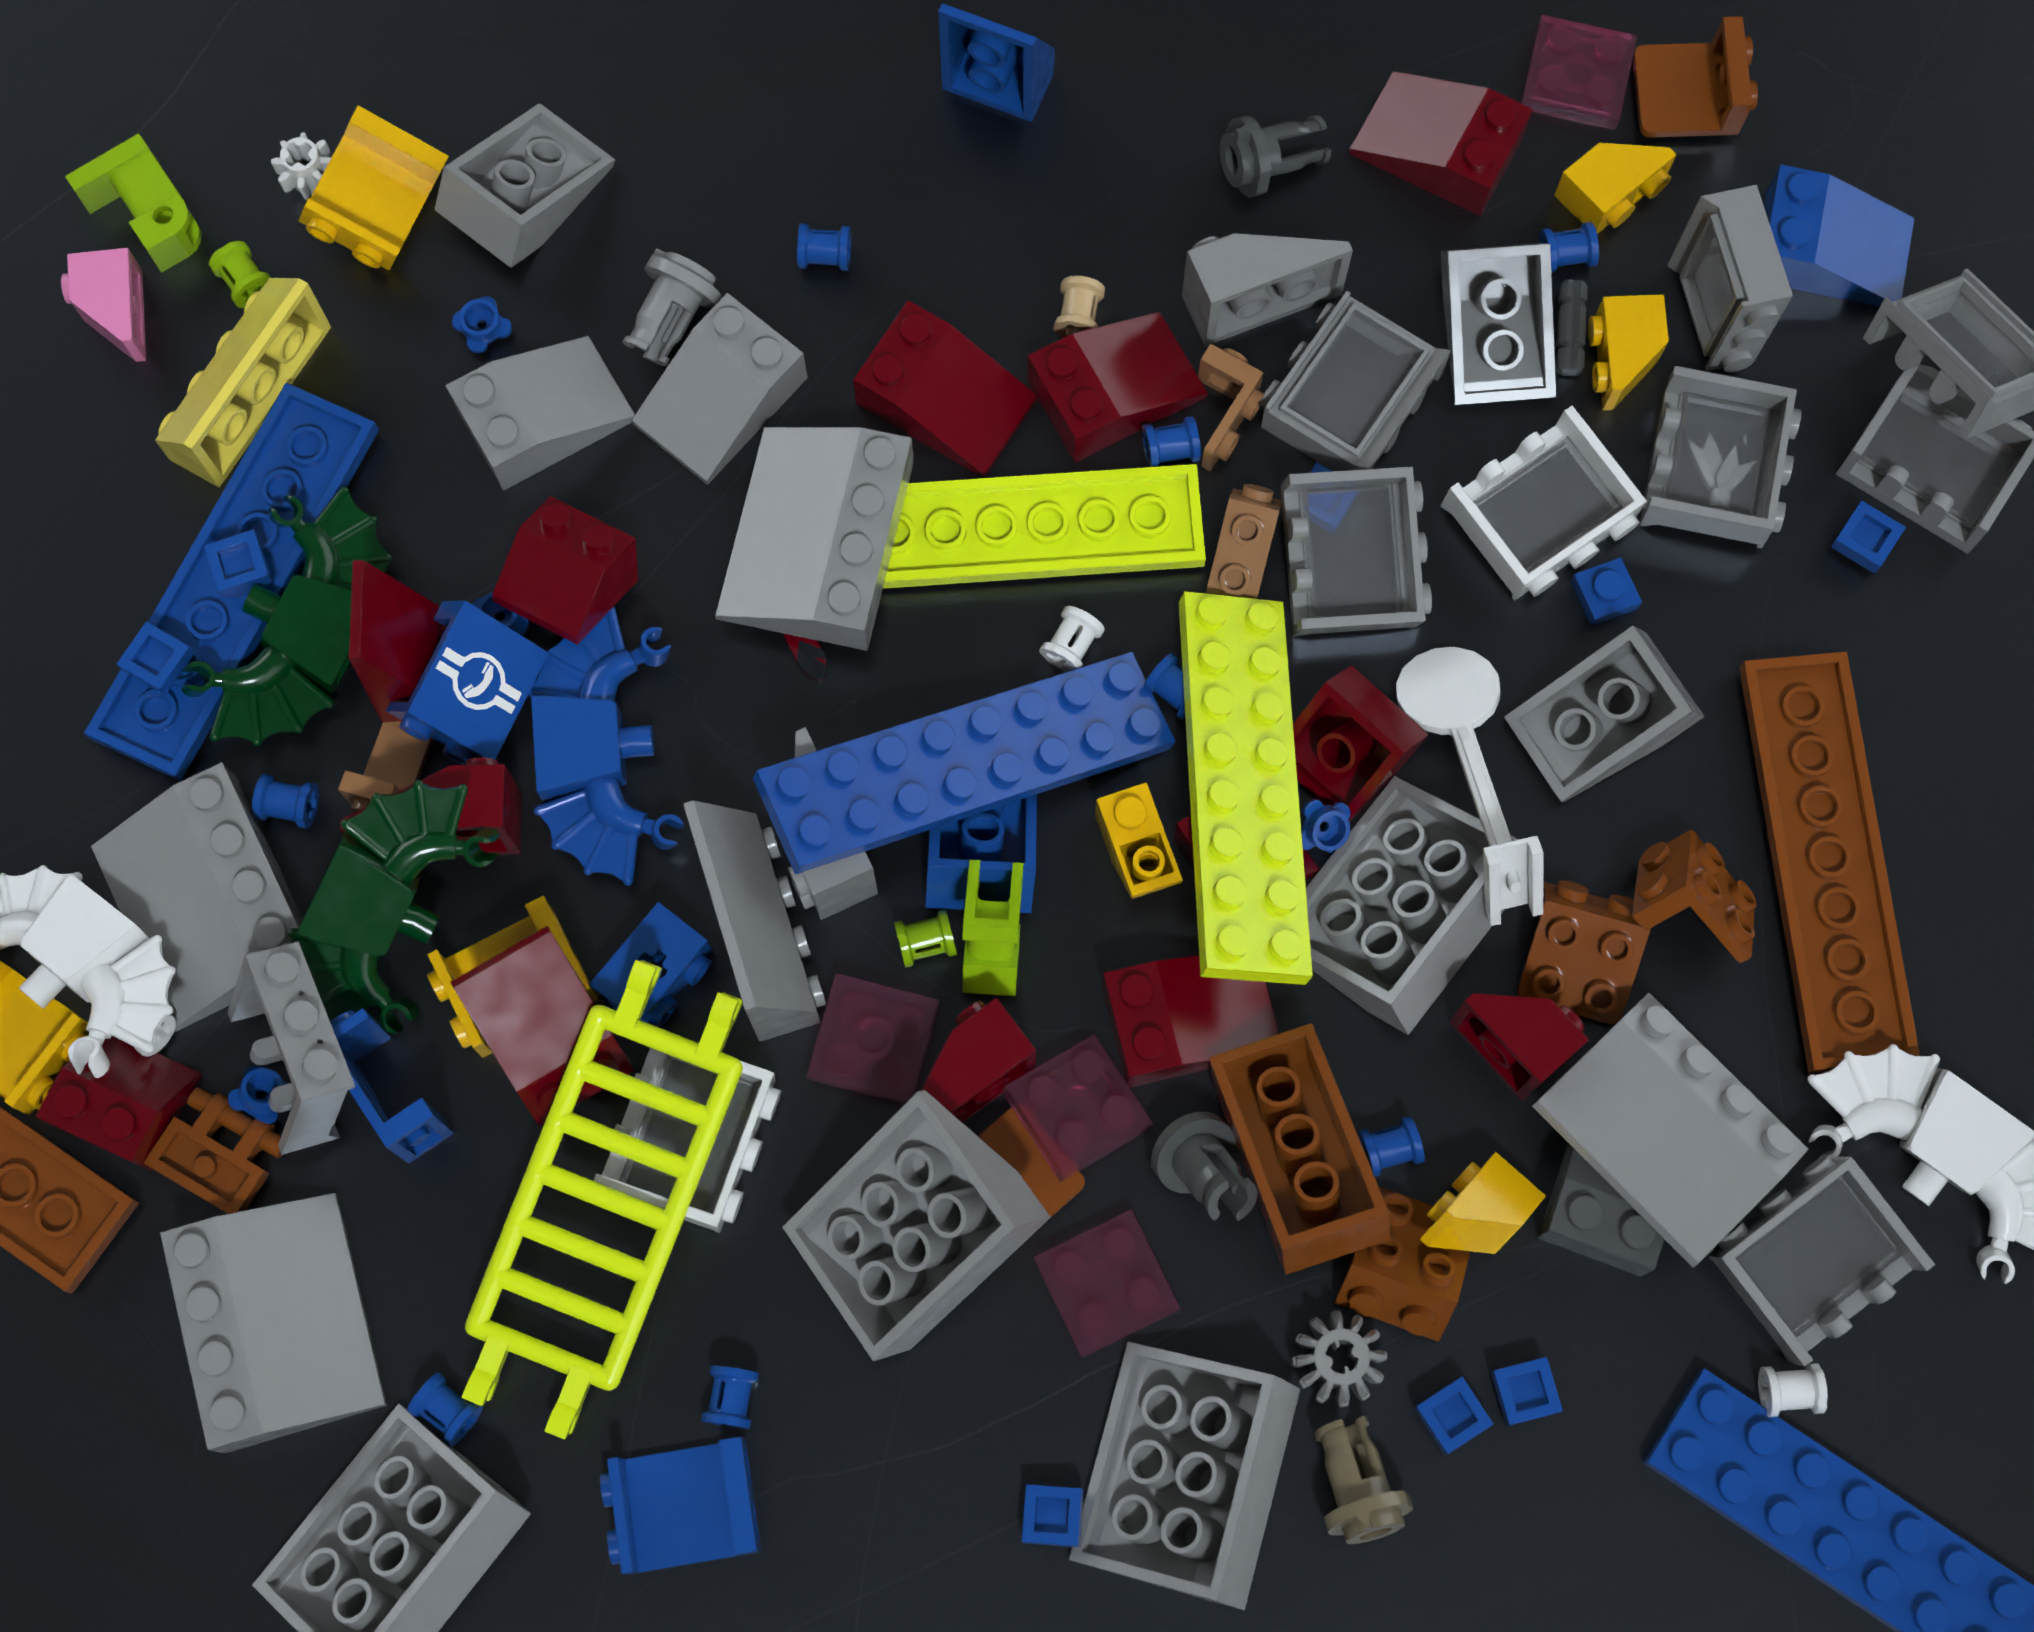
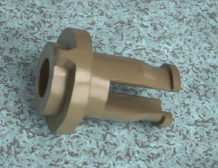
M1367 1416L1357 1418L1354 1424L1346 1428L1343 1419L1326 1424L1314 1432L1316 1441H1321L1325 1452V1469L1338 1506L1337 1509L1324 1517L1325 1526L1329 1535H1344L1346 1544L1372 1541L1402 1529L1405 1526L1403 1516L1414 1509L1409 1494L1405 1491H1391L1378 1449L1369 1438L1366 1429L1369 1426Z

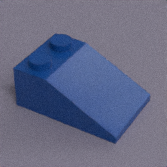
M942 3L938 11L942 89L1032 122L1054 75L1055 48L1037 37Z
M1780 164L1765 192L1763 205L1790 288L1877 307L1881 306L1885 297L1891 302L1901 299L1915 218L1830 174Z
M1037 794L929 830L925 908L965 910L969 860H980L979 899L1005 902L1010 899L1013 862L1024 863L1020 913H1031L1036 875Z

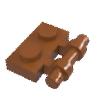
M198 1086L193 1090L187 1101L190 1107L201 1113L194 1125L191 1127L174 1116L144 1161V1164L227 1214L246 1211L270 1174L252 1162L261 1150L276 1158L282 1157L283 1155H281L278 1147L281 1134L275 1131V1124L264 1123L242 1111L231 1109L228 1104V1096L218 1092L213 1095ZM221 1126L242 1137L233 1151L212 1139L217 1129Z

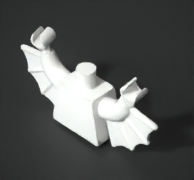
M41 865L39 868L24 875L11 876L6 873H0V950L9 946L20 945L41 964L24 981L19 989L42 1009L65 986L70 988L87 1003L91 1002L92 1004L91 1014L86 1027L89 1035L74 1041L68 1050L69 1059L77 1074H81L87 1063L95 1078L102 1077L108 1071L110 1061L102 1048V1044L105 1039H110L112 1036L145 1053H152L155 1049L154 1043L157 1030L166 1017L173 1013V1007L170 1006L168 1001V988L176 969L170 966L163 957L162 937L154 935L149 938L135 923L81 882L83 876L80 872L58 874L49 870L47 866Z
M1895 1044L1889 1045L1887 1049L1875 1055L1861 1056L1854 1055L1852 1051H1847L1844 1053L1843 1060L1831 1071L1818 1075H1809V1084L1843 1117V1124L1838 1127L1824 1124L1813 1130L1809 1143L1822 1135L1831 1137L1836 1143V1147L1833 1150L1826 1151L1819 1158L1825 1155H1829L1832 1159L1838 1157L1842 1150L1843 1142L1852 1137L1856 1141L1868 1134L1882 1132L1901 1139L1899 1147L1920 1161L1902 1185V1188L1927 1206H1930L1947 1181L1962 1192L1970 1195L1976 1193L1989 1209L1990 1223L1988 1236L1992 1237L1991 1245L1985 1246L1979 1251L1976 1263L1983 1279H1985L1988 1265L1996 1260L2003 1261L2001 1279L2004 1284L2010 1282L2015 1275V1267L2007 1252L2009 1241H2016L2034 1250V1131L1951 1071L1937 1069L1940 1062V1057L1937 1054L1913 1056L1900 1050Z

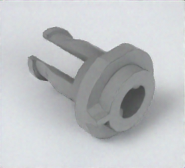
M656 248L644 268L646 273L655 282L637 314L635 327L631 335L625 336L623 344L629 348L634 346L645 351L643 355L645 359L667 367L670 362L668 355L672 348L681 341L699 306L712 309L720 301L722 295L713 287L716 278L707 269L680 254L673 252L665 253Z

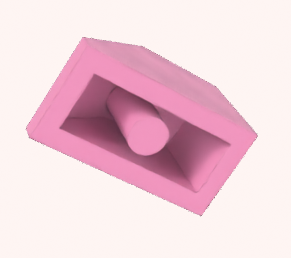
M128 248L67 254L68 273L61 276L62 293L66 303L72 304L84 322L134 361H146L143 273Z

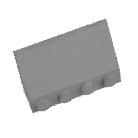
M764 427L717 607L716 619L868 651L914 463L912 438L861 427Z
M223 762L173 785L91 846L119 911L135 923L149 938L154 935L162 937L163 957L170 966L176 969L168 988V1001L170 1006L173 1007L171 1015L176 1020L175 1032L230 1006L244 956L290 944L291 939L288 937V930L290 928L299 929L302 922V915L259 822L252 815V807L240 781Z
M1394 776L1350 831L1345 844L1335 850L1306 887L1312 971L1367 1012L1407 1035L1411 1033L1492 927L1485 911L1483 848L1489 847L1480 819ZM1510 835L1512 841L1519 840L1518 838Z
M694 800L683 803L744 1009L759 1042L821 1023L816 1008L826 1005L817 974L807 977L801 958L809 956L811 953L802 924L791 927L786 908L796 906L787 875L776 878L771 859L781 856L772 827L761 829L756 813Z
M1650 993L1639 1001L1532 1106L1692 1267H1695L1783 1179L1808 1151V1148Z
M921 1090L782 1228L874 1362L911 1350L1051 1217L1018 1171L927 1091Z
M332 1193L216 1216L160 1232L207 1450L226 1454L387 1406L338 1194Z
M1127 1342L1083 1505L1080 1548L1072 1547L1069 1560L1245 1611L1300 1388L1272 1374Z
M398 1403L252 1586L298 1632H439L531 1513L492 1478L454 1447L448 1446L443 1441V1438Z

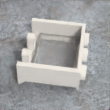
M1572 405L1564 410L1554 427L1542 435H1539L1537 431L1530 434L1520 443L1514 454L1500 463L1497 459H1494L1486 464L1474 481L1463 488L1459 482L1450 487L1440 507L1453 515L1513 594L1512 598L1515 601L1528 591H1530L1533 597L1544 592L1559 579L1555 573L1570 563L1576 569L1589 561L1599 552L1596 545L1608 536L1617 541L1631 532L1640 523L1636 516L1647 503V500Z
M650 1048L641 1073H636L634 1077L706 1105L718 1074ZM742 1061L743 1071L684 1219L685 1221L714 1230L717 1233H720L724 1221L733 1224L744 1196V1192L736 1190L743 1169L752 1172L756 1165L763 1141L755 1139L762 1118L769 1121L772 1120L781 1095V1090L773 1088L776 1082L774 1072ZM630 1100L621 1125L616 1124L614 1129L685 1157L697 1126ZM610 1152L602 1175L596 1173L594 1181L665 1209L677 1178Z

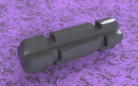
M1564 280L1558 291L1560 311L1557 313L1556 348L1558 349V354H1556L1555 371L1561 376H1578L1584 368L1585 351L1583 350V345H1585L1587 315L1585 301H1587L1588 286L1582 280Z

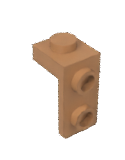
M1211 343L1200 359L1198 377L1202 383L1234 401L1204 448L1201 467L1208 471L1212 470L1219 458L1223 461L1228 460L1240 438V434L1235 431L1244 418L1251 421L1261 407L1260 402L1264 396V393L1260 391L1264 372L1249 365L1248 360L1239 352L1229 348L1222 350Z
M1244 484L1243 490L1233 488L1229 497L1206 594L1257 599L1282 504L1280 499L1272 498L1274 491L1253 484Z
M401 721L383 722L364 774L361 775L345 770L338 791L352 805L351 811L355 813L367 807L374 793L393 794L419 780L434 739L429 738L428 741H423L407 734L399 728Z

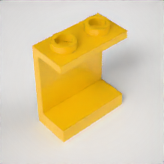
M358 105L314 192L308 198L298 221L306 225V230L315 238L326 243L336 241L352 250V255L361 263L372 268L382 266L390 270L449 156Z
M545 896L525 905L530 915L529 917L446 959L438 950L427 954L435 969L427 973L428 980L440 1002L449 999L457 1014V1017L449 1020L458 1041L463 1049L472 1045L473 1049L482 1058L493 1052L455 992L451 981L542 928L549 927L593 1001L598 999L590 987V982L553 908Z
M0 960V1096L12 1108L31 1116L36 1109H40L61 1068L70 1061L68 1055L69 1046L77 1039L89 1035V1032L86 1030L88 1022L55 998L42 1009L19 989L26 978Z

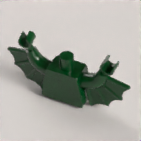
M344 486L338 490L313 523H306L302 518L303 506L293 496H284L287 503L294 509V516L291 520L286 521L280 518L277 511L272 507L268 509V515L272 523L282 528L290 527L294 531L293 538L302 548L306 558L302 576L293 575L282 596L257 584L250 590L244 602L242 612L267 623L260 638L264 650L253 662L244 667L223 668V672H214L212 667L206 662L194 661L182 670L183 672H197L204 679L203 686H183L181 691L187 696L199 697L211 687L222 688L223 695L210 732L211 741L217 742L220 739L237 737L251 741L255 746H260L263 740L279 732L302 733L303 727L309 718L321 710L334 706V700L330 696L334 695L351 662L349 659L353 560H364L384 573L389 562L392 560V556L385 551L377 539L375 524L378 522V518L368 515L354 504L348 487Z
M416 780L412 787L397 794L374 793L370 803L361 813L341 821L340 825L345 832L304 914L299 929L290 928L287 932L291 943L299 942L330 1021L344 1012L352 1010L356 1013L362 1008L367 1011L370 1006L374 1007L376 1005L381 1010L379 1016L380 1024L389 1033H399L403 1030L402 1025L393 1016L395 1008L401 1010L406 1018L411 1021L418 1018L419 1010L412 1000L407 998L394 1000L389 995L390 988L381 979L377 971L378 957L385 956L396 932L427 944L440 915L412 903L421 878L419 873L429 863L438 860H456L457 855H464L467 862L471 865L485 867L500 855L494 852H484L478 843L496 841L500 834L495 829L489 827L482 828L469 839H457L456 830L468 792L465 784L441 789L423 784L422 780Z

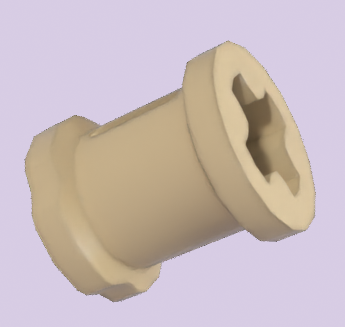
M1069 276L1061 281L1060 292L1064 298L1061 316H1058L1054 323L1055 333L1064 338L1073 333L1099 327L1095 322L1098 302L1104 298V285L1096 279L1085 276Z

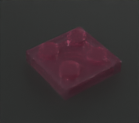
M1542 15L1538 25L1521 103L1532 108V112L1616 130L1620 120L1638 35Z
M836 973L807 1072L808 1080L905 1105L915 1095L940 1005L939 1000Z
M1095 1035L1005 1085L1002 1091L1060 1182L1148 1131L1153 1125Z
M1132 1210L1033 1257L1081 1359L1181 1309Z

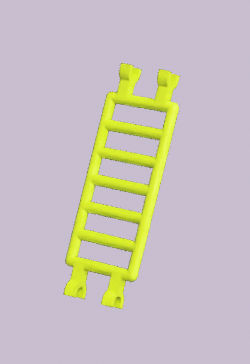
M635 960L617 1010L604 1005H595L587 1015L465 1322L467 1334L484 1341L485 1344L461 1398L483 1406L486 1400H492L508 1352L566 1374L567 1378L544 1432L564 1440L567 1438L568 1433L572 1434L575 1429L590 1385L611 1391L617 1388L621 1381L743 1071V1066L739 1059L722 1052L743 1004L742 999L725 992L717 993L699 1043L642 1021L641 1017L663 968L644 960ZM605 1030L718 1074L706 1105L593 1061ZM584 1082L697 1126L686 1156L683 1157L573 1113ZM564 1133L676 1177L677 1179L665 1209L553 1165V1160ZM543 1185L655 1229L656 1232L645 1260H640L531 1216ZM522 1238H528L635 1281L624 1313L512 1269L511 1266ZM502 1289L614 1333L613 1341L603 1365L490 1320Z

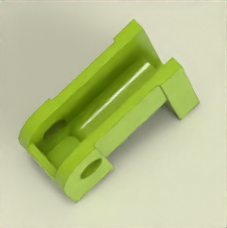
M139 133L65 176L90 214L117 198H122L135 218L129 221L130 226L161 273L188 258L198 249L202 234L199 225Z
M969 860L963 920V940H966L962 993L1016 996L1021 925L1019 920L1024 863L1013 862L1010 899L1005 902L979 899L980 860Z

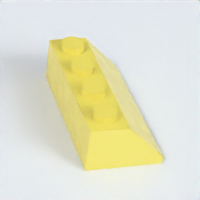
M269 278L261 290L254 292L249 297L241 319L233 330L227 331L221 337L216 347V354L204 371L198 372L192 378L186 397L176 411L170 412L163 419L159 427V435L155 441L169 460L218 488L221 487L252 442L285 383L292 385L331 329L329 321L307 282L300 278Z

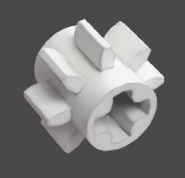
M301 133L300 137L290 139L287 142L284 140L280 142L282 146L280 157L271 159V164L276 173L280 175L278 181L282 189L287 193L295 187L296 190L301 192L305 200L314 192L331 160L329 157L331 151L324 139L314 144L307 138L305 133Z

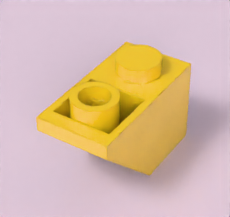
M1598 143L1562 173L1554 196L1581 223L1592 222L1597 234L1609 224L1616 228L1633 213L1636 207L1634 204L1645 195L1652 199L1667 186L1672 178L1668 173L1677 154L1669 147Z
M1664 295L1605 296L1595 316L1589 317L1588 341L1590 346L1597 347L1598 362L1593 364L1592 385L1595 393L1601 392L1603 410H1613L1658 363L1666 348L1669 338Z
M1147 782L1096 799L1095 818L1111 862L1131 899L1182 883V876Z
M1495 1152L1481 1168L1472 1161L1451 1186L1459 1193L1455 1197L1447 1190L1426 1215L1434 1223L1420 1240L1428 1247L1496 1254L1526 1222L1546 1195Z

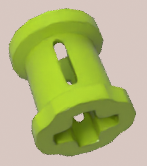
M244 241L229 242L224 247L216 250L209 261V266L214 275L223 278L231 289L232 301L238 308L245 309L249 297L254 292L261 290L267 280L271 278L267 272H261L251 259L252 253L250 248Z
M946 909L938 911L937 917L906 925L902 920L894 922L905 968L913 966L914 960L942 953H946L949 957L957 955Z

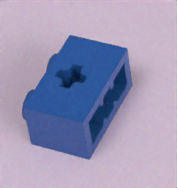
M658 902L589 985L600 999L614 1010H617L635 960H644L659 967L663 965L667 973L664 977L658 979L641 1017L642 1021L660 1027L675 1011L678 1005L675 998L686 984L689 983L691 986H694L707 973L712 964V960L709 957L713 950L706 938Z

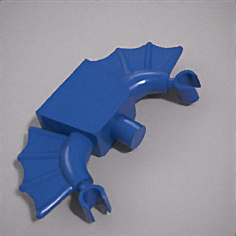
M613 607L578 645L564 638L558 645L547 651L549 655L528 694L531 697L536 791L543 804L534 808V814L540 816L548 825L552 838L551 847L554 850H561L572 854L584 867L583 873L589 876L592 873L611 874L623 881L626 886H630L634 880L638 837L643 833L651 836L654 845L659 849H672L678 843L663 838L660 835L659 827L666 824L682 829L684 823L679 817L672 814L663 815L657 821L649 819L647 813L634 809L626 803L620 788L627 784L626 758L655 756V741L652 725L623 727L622 713L617 702H615L618 685L625 678L638 671L636 666L641 663L652 667L661 666L665 663L669 656L671 645H667L660 650L651 649L648 644L658 641L663 631L660 627H651L641 635L639 647L628 652L625 649L616 609Z

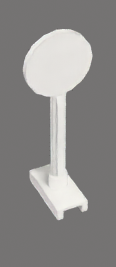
M1458 647L1434 648L1416 655L1402 668L1396 682L1397 705L1424 731L1439 735L1448 734L1453 738L1489 847L1483 848L1485 911L1490 926L1501 924V910L1529 904L1532 916L1542 915L1544 853L1538 836L1512 841L1474 732V728L1481 726L1496 710L1500 700L1499 675L1490 661L1478 653Z

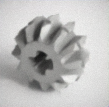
M1332 1311L1329 1316L1330 1331L1322 1320L1314 1317L1309 1321V1326L1317 1340L1305 1334H1299L1295 1339V1343L1300 1348L1310 1352L1309 1355H1298L1291 1359L1293 1367H1310L1311 1373L1303 1376L1298 1381V1384L1304 1389L1317 1380L1321 1386L1316 1393L1315 1400L1321 1404L1327 1400L1331 1390L1335 1389L1338 1407L1348 1406L1350 1399L1349 1387L1358 1399L1364 1401L1370 1397V1393L1361 1378L1374 1384H1380L1384 1379V1375L1370 1367L1369 1363H1380L1387 1360V1352L1383 1350L1369 1351L1368 1345L1380 1337L1377 1329L1369 1331L1363 1337L1357 1334L1363 1324L1362 1316H1353L1347 1329H1344L1341 1312ZM1339 1346L1347 1349L1345 1358L1352 1363L1350 1371L1347 1366L1342 1368L1339 1373L1331 1369L1333 1359L1326 1355L1328 1347L1331 1352L1335 1351Z

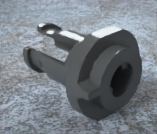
M1316 114L1307 117L1306 121H1286L1265 127H1260L1258 122L1249 115L1233 118L1227 126L1226 134L1222 136L1220 141V159L1228 182L1233 187L1238 188L1243 195L1251 198L1267 192L1270 177L1300 170L1310 163L1322 165L1329 162L1331 157L1330 147L1315 148L1281 157L1278 142L1326 130L1327 125L1322 117Z
M1209 1112L1190 1113L1173 1121L1160 1134L1153 1147L1150 1168L1164 1186L1171 1191L1184 1194L1191 1193L1198 1202L1204 1204L1206 1212L1211 1219L1215 1221L1219 1218V1198L1238 1221L1243 1219L1253 1209L1257 1201L1258 1191L1254 1182L1249 1177L1244 1178L1240 1165L1234 1159L1236 1143L1233 1131L1221 1117Z

